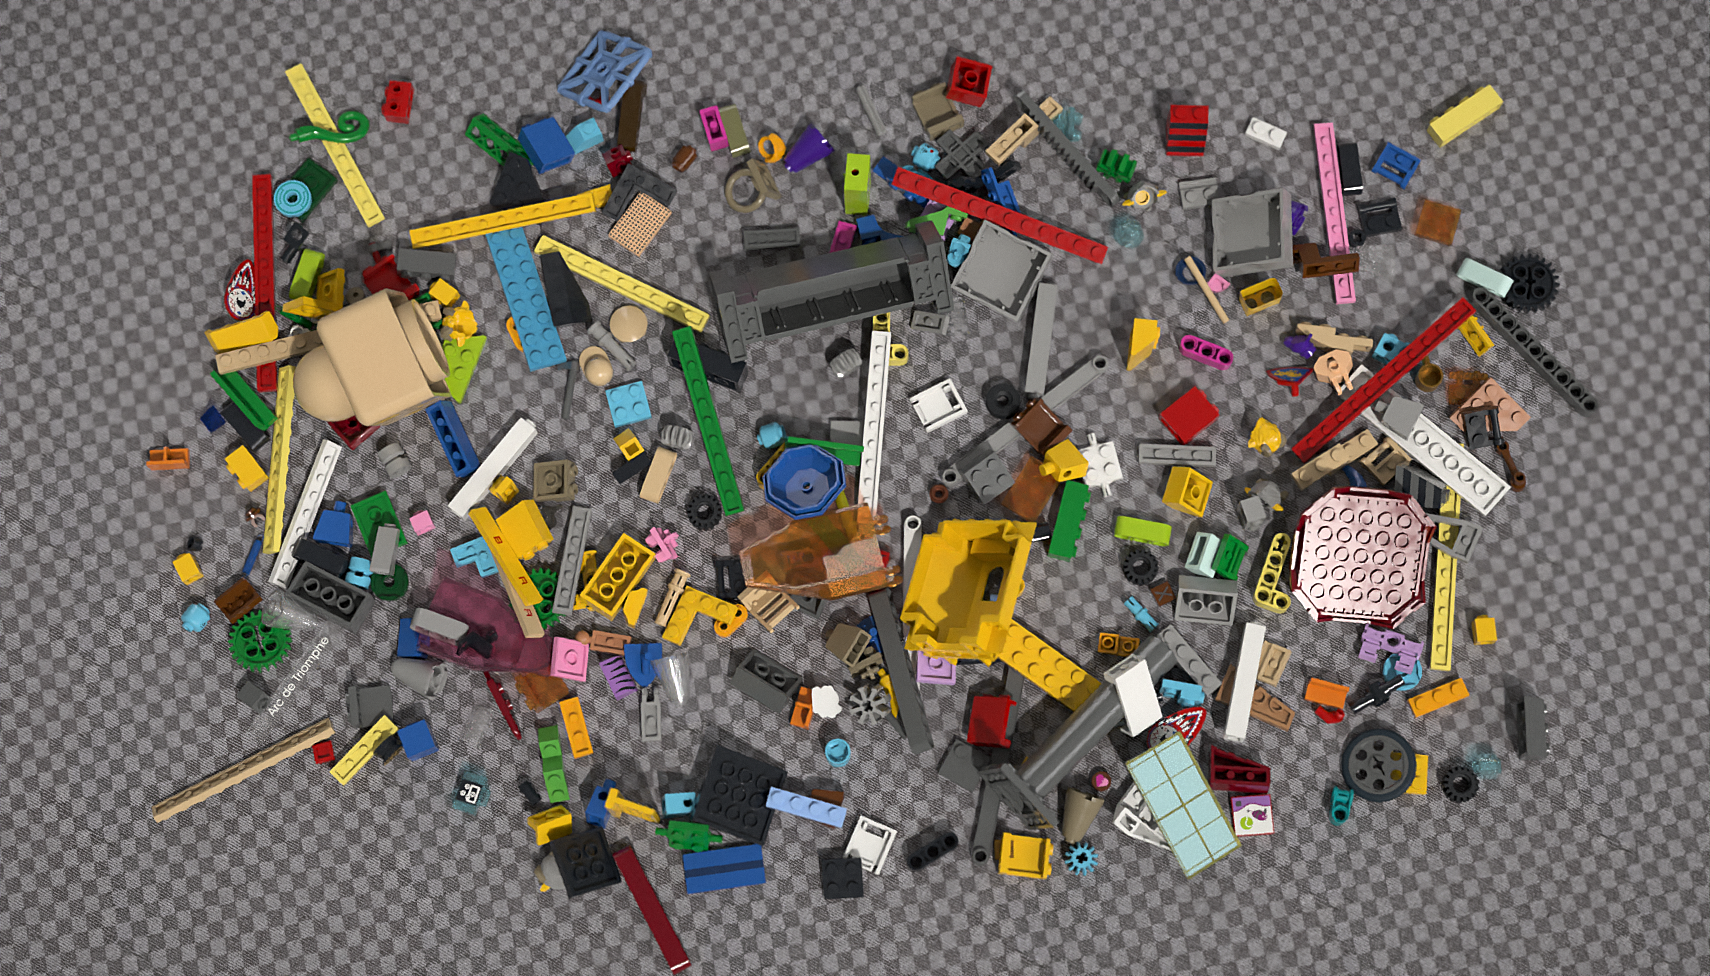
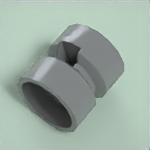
M392 443L384 447L377 454L382 464L386 465L385 469L390 478H397L412 468L408 458L403 456L404 451L399 443Z

